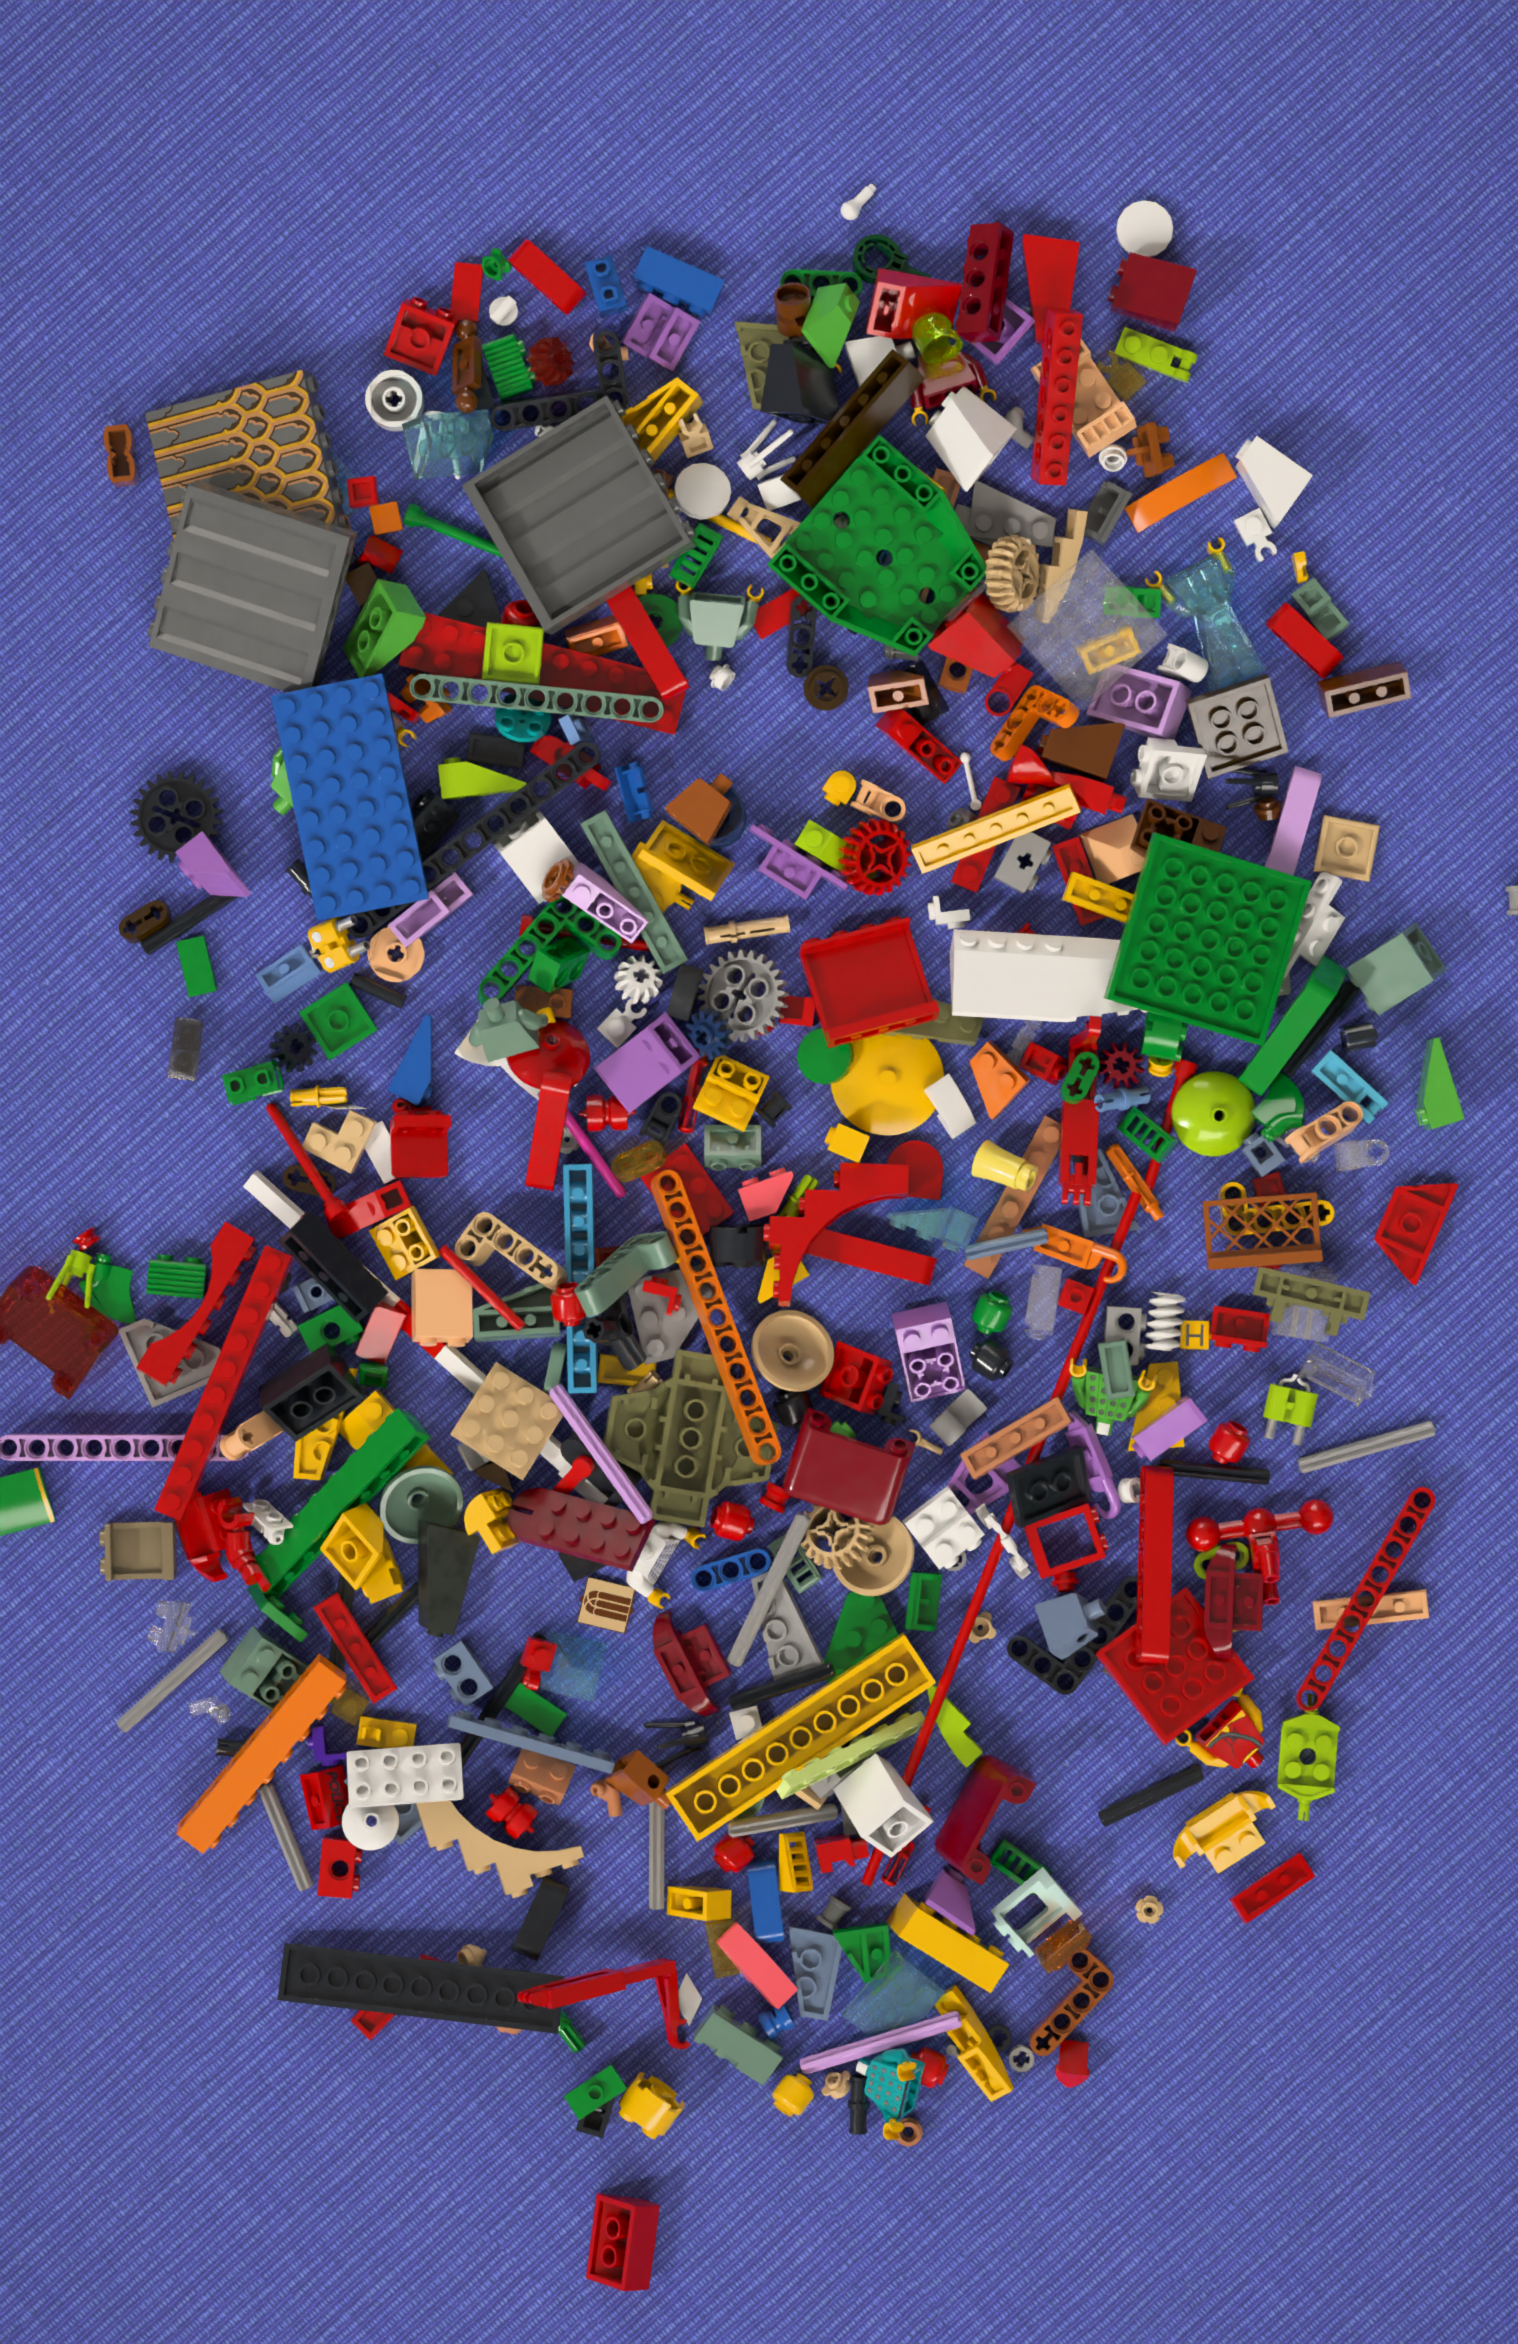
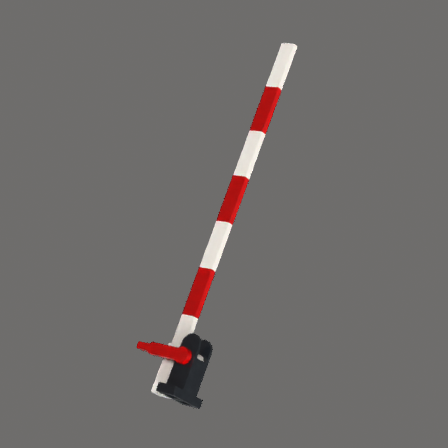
M258 1170L252 1174L243 1186L289 1228L306 1214ZM381 1282L389 1293L379 1303L383 1301L407 1314L401 1329L412 1338V1309ZM437 1342L436 1346H421L474 1395L476 1394L486 1375L455 1347L448 1346V1342ZM573 1431L571 1438L566 1439L562 1444L553 1435L550 1436L540 1454L560 1471L558 1475L562 1477L561 1481L552 1491L568 1495L575 1489L586 1500L617 1507L623 1498L576 1432ZM617 1461L635 1487L642 1479L641 1474Z

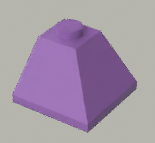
M942 1868L924 1894L925 1904L973 1936L976 1929L967 1885L963 1882L965 1877L953 1868L949 1872Z

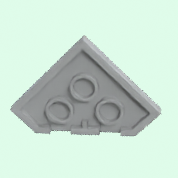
M702 1264L691 1266V1268L699 1272ZM681 1269L653 1275L669 1280L668 1286L679 1288L677 1294L682 1295L679 1311H673L672 1316L666 1315L670 1298L642 1291L644 1281H651L652 1276L640 1278L628 1289L641 1348L647 1356L645 1365L673 1359L676 1349L681 1347L699 1318ZM702 1284L700 1287L701 1295L709 1299L712 1294L711 1288L706 1284Z
M146 1318L118 1330L152 1408L206 1385L221 1351V1348L196 1339L194 1344L198 1346L190 1360L184 1358L179 1366L183 1370L175 1384L169 1383L166 1388L137 1371L136 1367L151 1343L164 1339L177 1330Z

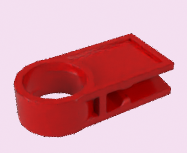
M1018 663L1009 673L1004 674L1002 672L985 698L987 712L994 717L1007 715L1034 673ZM995 692H1002L1009 699V708L1002 713H995L988 706L989 696Z

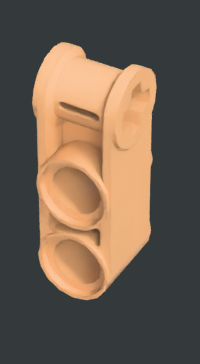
M1353 1101L1344 1102L1310 1124L1300 1127L1284 1141L1286 1144H1291L1300 1157L1299 1162L1303 1164L1316 1156L1320 1151L1350 1134L1361 1122L1363 1110ZM1343 1115L1348 1116L1351 1122L1345 1120ZM1321 1128L1326 1129L1329 1135L1324 1134Z
M263 1410L220 1440V1449L226 1458L236 1460L249 1451L252 1452L284 1430Z

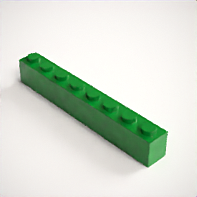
M399 1408L391 1412L386 1417L385 1422L367 1437L366 1442L348 1457L347 1462L339 1471L329 1477L328 1482L323 1488L310 1497L307 1505L290 1519L293 1528L285 1529L283 1542L279 1545L269 1544L261 1553L255 1556L256 1564L260 1566L271 1584L270 1589L265 1593L263 1592V1594L269 1596L273 1594L279 1598L322 1553L320 1548L342 1513L361 1504H368L427 1442L431 1436L412 1413Z

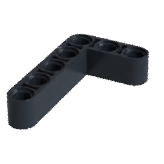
M602 327L592 337L599 386L497 402L489 410V419L492 426L499 431H508L564 422L584 410L579 407V401L582 397L590 396L594 399L595 403L614 391L622 394L620 403L625 409L628 404V394L620 343L616 333L608 327ZM610 335L613 337V344L610 348L603 349L598 346L601 336ZM613 363L618 366V371L614 376H604L602 371L606 364ZM557 400L563 401L566 404V409L561 414H555L551 411L552 403ZM534 405L538 408V413L534 418L528 419L522 415V411L526 406ZM499 410H507L510 413V418L505 423H499L494 419L495 413Z
M1134 1575L1123 1577L1104 1602L1107 1613L1109 1607L1114 1604L1122 1606L1123 1613L1118 1619H1111L1108 1617V1614L1095 1619L1096 1626L1106 1631V1637L1103 1641L1094 1642L1091 1640L1061 1662L1027 1636L1014 1634L1006 1642L1008 1655L1062 1695L1072 1694L1097 1662L1098 1657L1095 1654L1113 1640L1137 1607V1594L1135 1596L1126 1595L1124 1587L1130 1581L1138 1583V1577ZM1017 1640H1022L1027 1644L1026 1651L1021 1655H1016L1011 1651L1012 1644ZM1081 1650L1087 1651L1090 1655L1089 1661L1084 1665H1078L1074 1662L1075 1654ZM1046 1657L1049 1659L1050 1666L1046 1671L1041 1672L1035 1669L1034 1663L1037 1658ZM1064 1673L1070 1674L1073 1678V1682L1068 1688H1061L1057 1684L1058 1677Z

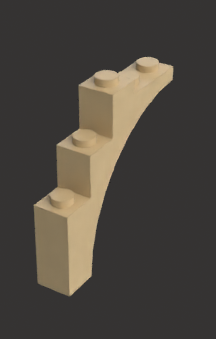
M451 1800L415 1803L430 1848L436 1846L437 1851L454 1846L452 1841L457 1839L467 1871L474 1870L475 1875L491 1870L490 1864L495 1863L504 1894H511L512 1898L529 1893L527 1888L533 1886L530 1875L535 1874L536 1878L552 1874L551 1868L562 1865L563 1869L576 1866L579 1864L578 1859L584 1857L579 1845L554 1851H532L514 1848L495 1841L473 1827L457 1811Z

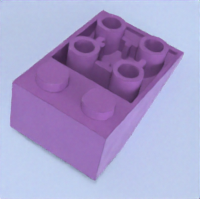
M665 1012L594 1069L627 1112L631 1113L701 1058V1056Z
M947 1301L892 1313L910 1401L916 1402L965 1391L966 1387Z

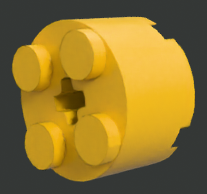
M640 2072L619 2100L621 2107L619 2114L628 2122H636L643 2127L642 2131L644 2134L652 2139H656L658 2135L663 2136L666 2134L685 2108L683 2100L680 2104L675 2100L677 2093L667 2084L652 2075L649 2079L643 2078L645 2073Z

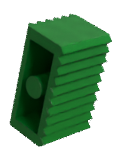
M514 334L482 345L501 401L510 400L534 391L532 383L537 381L532 367H525L522 357L526 356L527 353L522 339L516 340Z
M157 1254L156 1259H149L146 1294L205 1298L208 1264H202V1258L185 1257V1262L173 1261L174 1256Z

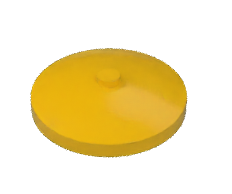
M881 1034L851 1042L854 1058L849 1067L850 1070L839 1082L831 1084L835 1103L845 1118L863 1131L884 1136L908 1132L925 1122L936 1108L924 1090L944 1077L943 1065L933 1044L927 1038H923V1040L912 1039V1036L897 1034L895 1036Z

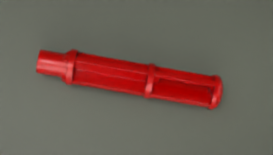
M707 1055L699 1058L690 1068L678 1130L683 1133L694 1132L698 1110L695 1111L693 1125L690 1127L694 1111L693 1106L702 1089L699 1083L702 1069L709 1063ZM686 1101H687L688 1103H687V1107H686L684 1122H683V1125H681L682 1118H683V1113H684V1108H685V1103H686Z
M922 1804L926 1811L930 1813L931 1808ZM912 1841L896 1853L898 1857L888 1877H886L885 1874L894 1856L891 1857L881 1876V1881L891 1887L896 1886L915 1848ZM905 1859L906 1861H905V1863H904V1865H903V1867H902V1869H901V1871H900V1873H899V1875H898L896 1881H894L893 1878H894V1876H895V1874H896V1872H897V1870H898V1868H899V1866H900L902 1860Z

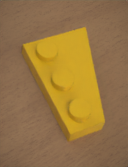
M1177 1361L1148 1364L1145 1378L1153 1380L1156 1374L1158 1379L1151 1391L1147 1404L1136 1414L1127 1451H1135L1131 1446L1135 1443L1132 1439L1134 1434L1181 1399ZM1184 1438L1170 1448L1184 1447Z

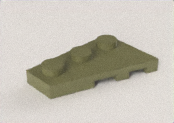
M734 321L739 337L740 351L744 361L752 407L754 410L760 411L771 344H783V340H791V337L782 335L778 331L777 325Z

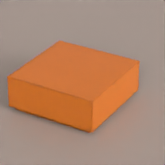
M397 501L369 507L375 536L403 530Z

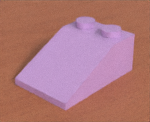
M1113 664L1102 669L1086 714L1107 723L1125 724L1124 729L1145 737L1175 740L1187 707L1186 700L1190 699L1192 691L1179 681Z

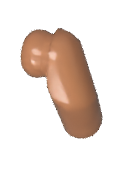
M596 1780L590 1787L591 1794L607 1802L609 1817L623 1815L620 1791L605 1780Z

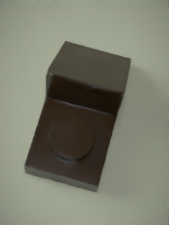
M492 1462L475 1469L478 1476L511 1492L515 1491L508 1471L496 1463Z

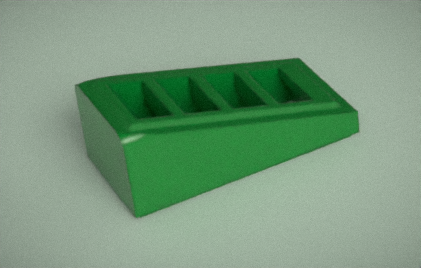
M701 523L694 530L696 536L693 537V540L697 545L695 547L707 553V555L705 556L694 549H690L679 556L669 576L692 589L697 585L723 540L722 535ZM688 556L694 559L695 561L701 563V565L699 566L693 563L692 561L686 559V557ZM683 565L696 573L695 576L685 572L680 567Z
M1133 1106L1117 1128L1158 1163H1162L1179 1141L1135 1106ZM1135 1117H1139L1140 1121L1132 1131L1128 1130L1127 1128ZM1146 1123L1148 1125L1147 1129L1140 1138L1137 1137L1136 1134ZM1154 1130L1157 1133L1147 1145L1144 1141ZM1160 1137H1163L1165 1140L1155 1151L1153 1149L1154 1145Z
M1005 1838L989 1859L991 1865L1019 1885H1022L1034 1875L1036 1870L1039 1871L1042 1867L1050 1875L1053 1873L1051 1869ZM1009 1849L1012 1853L1003 1865L1000 1863V1860ZM1017 1856H1019L1022 1859L1016 1866L1014 1871H1012L1009 1868L1011 1867ZM1027 1863L1030 1864L1031 1867L1025 1876L1021 1877L1019 1874Z

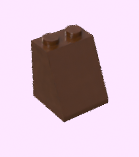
M1119 722L1051 729L1048 735L1043 734L1041 736L1036 752L1041 754L1040 759L1044 763L1104 782L1109 774L1125 724Z

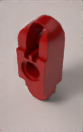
M543 736L534 742L529 751L551 766L574 749L575 746L570 745L569 742L565 744L553 736ZM580 752V756L584 761L592 762L594 760L584 752ZM598 763L573 781L585 790L591 783L604 792L612 784L611 781L598 773L601 765ZM568 764L559 765L558 771L570 778L572 776L571 767Z

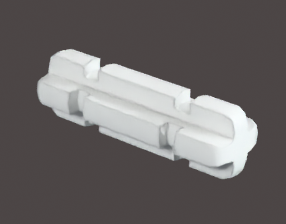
M276 1302L269 1319L275 1326L279 1325L281 1327L279 1330L285 1337H289L298 1329V1325L292 1319L289 1320L287 1318L289 1315Z

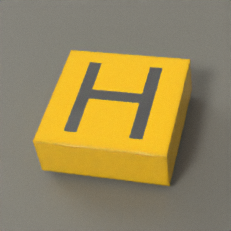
M1183 1320V1324H1180L1182 1335H1180L1181 1346L1179 1349L1209 1350V1321Z

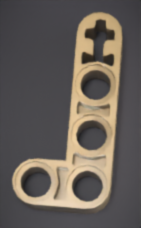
M488 1212L477 1214L455 1244L456 1255L472 1266L483 1265L493 1251L497 1250L539 1283L551 1290H556L557 1285L567 1282V1271L560 1264ZM489 1223H493L491 1230L485 1233L486 1226ZM513 1238L512 1245L506 1249L507 1241ZM476 1246L474 1253L468 1256L470 1248ZM534 1253L533 1260L526 1264L527 1257ZM545 1267L553 1273L551 1277L542 1272Z

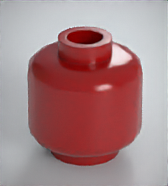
M520 599L506 605L500 624L538 627L539 620L528 601Z
M576 1282L559 1284L550 1295L552 1315L555 1320L564 1322V1326L579 1325L581 1320L587 1317L574 1292V1289L579 1285Z
M1229 1420L1228 1423H1220L1208 1441L1209 1449L1213 1452L1212 1457L1222 1464L1238 1462L1250 1444V1438L1247 1435L1248 1430L1243 1425Z
M724 1501L720 1506L714 1507L710 1526L714 1528V1532L718 1537L741 1541L746 1534H751L754 1527V1518L751 1517L747 1506Z
M727 1832L714 1844V1855L712 1858L724 1872L738 1873L753 1860L754 1851L751 1847L754 1845V1842L748 1835L731 1837Z
M926 2046L921 2047L918 2053L912 2051L910 2058L925 2063L921 2076V2085L928 2088H934L937 2084L942 2085L950 2067L946 2063V2056Z

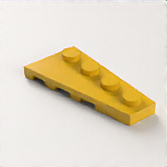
M349 1368L355 1378L358 1369ZM345 1410L296 1441L293 1478L324 1480Z

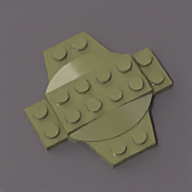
M676 1349L671 1377L669 1376L668 1379L661 1382L654 1389L611 1396L603 1443L615 1460L638 1471L646 1484L652 1489L649 1508L653 1512V1519L705 1527L709 1499L718 1495V1492L724 1487L769 1480L772 1464L761 1466L754 1463L751 1459L713 1355ZM752 1418L750 1428L754 1432L759 1433L761 1422L757 1418ZM771 1420L777 1436L779 1424ZM763 1444L761 1446V1456L767 1460L771 1457V1449L767 1445Z

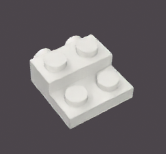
M1148 737L1146 745L1139 747L1138 759L1140 764L1138 769H1133L1131 772V785L1134 786L1138 797L1192 802L1207 753L1204 748L1178 746L1173 739Z
M948 1486L902 1520L939 1570L943 1566L950 1568L955 1565L959 1560L958 1555L966 1549L968 1551L976 1549L982 1542L980 1538L985 1535Z

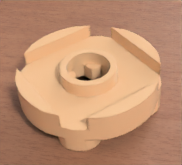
M387 927L377 932L369 943L370 949L367 951L370 966L380 978L386 981L402 982L410 980L420 971L424 963L425 951L420 938L405 948L393 931ZM396 946H400L401 952L404 953L403 959L398 958L397 962L391 961L392 956L388 954L389 949L394 950Z

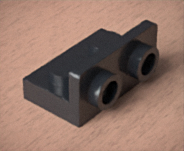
M430 789L421 793L415 799L412 808L421 857L423 859L426 858L461 816Z

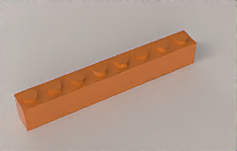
M319 1653L177 1824L176 1834L202 1854L209 1847L213 1849L221 1840L222 1835L220 1833L225 1827H232L238 1820L240 1809L244 1805L249 1806L258 1794L256 1790L262 1783L268 1784L276 1772L274 1768L279 1762L285 1763L293 1753L292 1747L298 1740L302 1742L311 1731L309 1726L315 1719L321 1720L329 1709L328 1703L333 1697L338 1699L347 1687L345 1684L346 1673Z

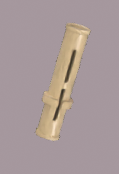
M788 914L738 923L732 920L728 921L729 924L703 927L706 945L726 941L737 943V940L790 933Z

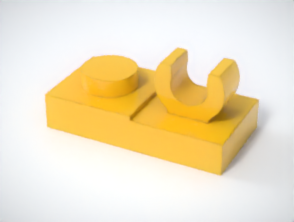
M361 1715L356 1745L383 1749L414 1746L417 1724Z

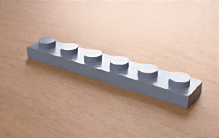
M458 1709L457 1713L451 1711L449 1713L447 1725L450 1728L609 1774L613 1772L615 1762L613 1758H610V1753L600 1749H594L593 1752L582 1750L583 1745L567 1741L565 1745L555 1742L556 1738L551 1735L540 1733L539 1737L528 1734V1729L512 1725L511 1729L501 1726V1721L485 1717L484 1721L473 1718V1713Z

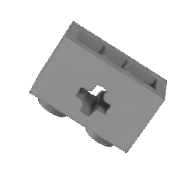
M1032 832L1014 838L993 879L1021 894H1024L1026 889L1032 891L1039 878L1035 874L1040 864L1043 866L1047 864L1053 852L1048 849L1051 842ZM1027 854L1030 856L1029 862L1032 864V867L1026 866L1023 870L1019 868L1020 862L1017 858H1023Z

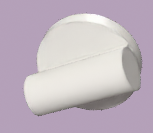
M509 295L495 299L490 305V318L500 326L512 324L518 315L517 302Z

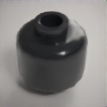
M992 1339L986 1340L982 1344L977 1343L970 1353V1358L973 1359V1371L989 1381H996L999 1378L1003 1380L1010 1372L1014 1360L1011 1359V1351Z
M781 1389L776 1393V1399L773 1402V1407L780 1423L785 1427H794V1429H800L807 1407L814 1409L807 1391L793 1392Z

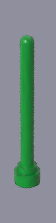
M410 503L403 520L404 525L414 528V526L420 528L422 525L503 558L494 542L425 515L426 512L421 510L422 507Z

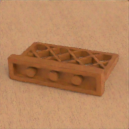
M1317 1192L1202 1201L1206 1247L1205 1258L1206 1269L1208 1270L1323 1261ZM1300 1199H1311V1211L1304 1219L1292 1210L1293 1206ZM1293 1200L1289 1206L1283 1201ZM1278 1201L1286 1208L1276 1221L1263 1211L1270 1202ZM1265 1202V1203L1262 1205L1261 1208H1259L1256 1204H1254V1203ZM1249 1203L1258 1211L1248 1223H1245L1235 1212L1242 1204ZM1237 1204L1232 1211L1226 1206ZM1210 1206H1222L1229 1212L1219 1226L1210 1219ZM1289 1211L1301 1221L1291 1235L1279 1225L1280 1221ZM1260 1214L1273 1223L1263 1236L1250 1227ZM1232 1216L1244 1225V1228L1234 1239L1221 1229ZM1311 1216L1313 1227L1307 1222ZM1210 1223L1216 1228L1212 1234ZM1304 1224L1313 1231L1314 1244H1301L1294 1238ZM1275 1227L1288 1236L1285 1242L1277 1247H1273L1265 1240ZM1247 1229L1260 1239L1251 1249H1245L1237 1242ZM1220 1231L1231 1243L1224 1251H1212L1211 1240ZM1291 1240L1297 1244L1286 1246ZM1262 1242H1264L1268 1246L1264 1248H1258L1262 1244ZM1234 1244L1240 1248L1238 1250H1230Z

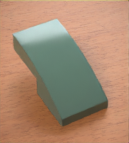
M1312 578L1291 594L1314 628L1329 642L1350 627L1349 622L1332 603L1331 597L1315 578Z

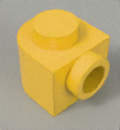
M847 771L833 773L822 788V791L826 793L824 798L837 807L840 803L846 806L855 792L856 781Z

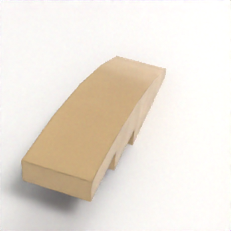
M1068 509L1065 537L1054 536L1051 564H1041L1039 574L1041 576L1039 577L1040 587L1037 589L1035 621L1049 623L1065 594L1082 546L1088 511Z

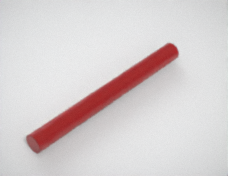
M444 1245L438 1251L518 1332L526 1325L447 1245Z

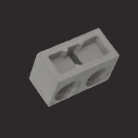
M1106 1306L1104 1343L1126 1339L1132 1347L1131 1354L1129 1355L1130 1365H1138L1139 1359H1144L1145 1343L1140 1342V1331L1146 1330V1314H1141L1142 1308ZM1129 1313L1133 1317V1325L1129 1329H1121L1118 1325V1319L1122 1314Z

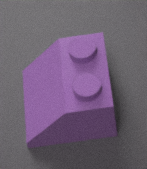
M203 831L175 852L181 860L178 866L190 878L198 890L204 887L210 895L248 897L252 894L224 855Z

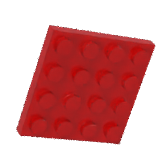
M1187 1587L1171 1597L1170 1654L1167 1664L1137 1662L1136 1624L1095 1654L1164 1746L1255 1679L1233 1648V1659L1218 1658L1204 1630V1610Z

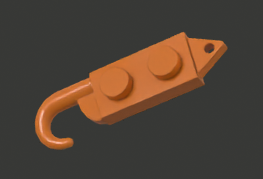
M1044 1223L1040 1227L1022 1230L1023 1233L1045 1228L1049 1241L1045 1244L1034 1246L1033 1250L1083 1269L1092 1270L1098 1266L1103 1257L1116 1262L1118 1265L1117 1274L1112 1277H1104L1103 1280L1106 1283H1116L1123 1279L1126 1274V1259L1122 1253L1113 1248Z

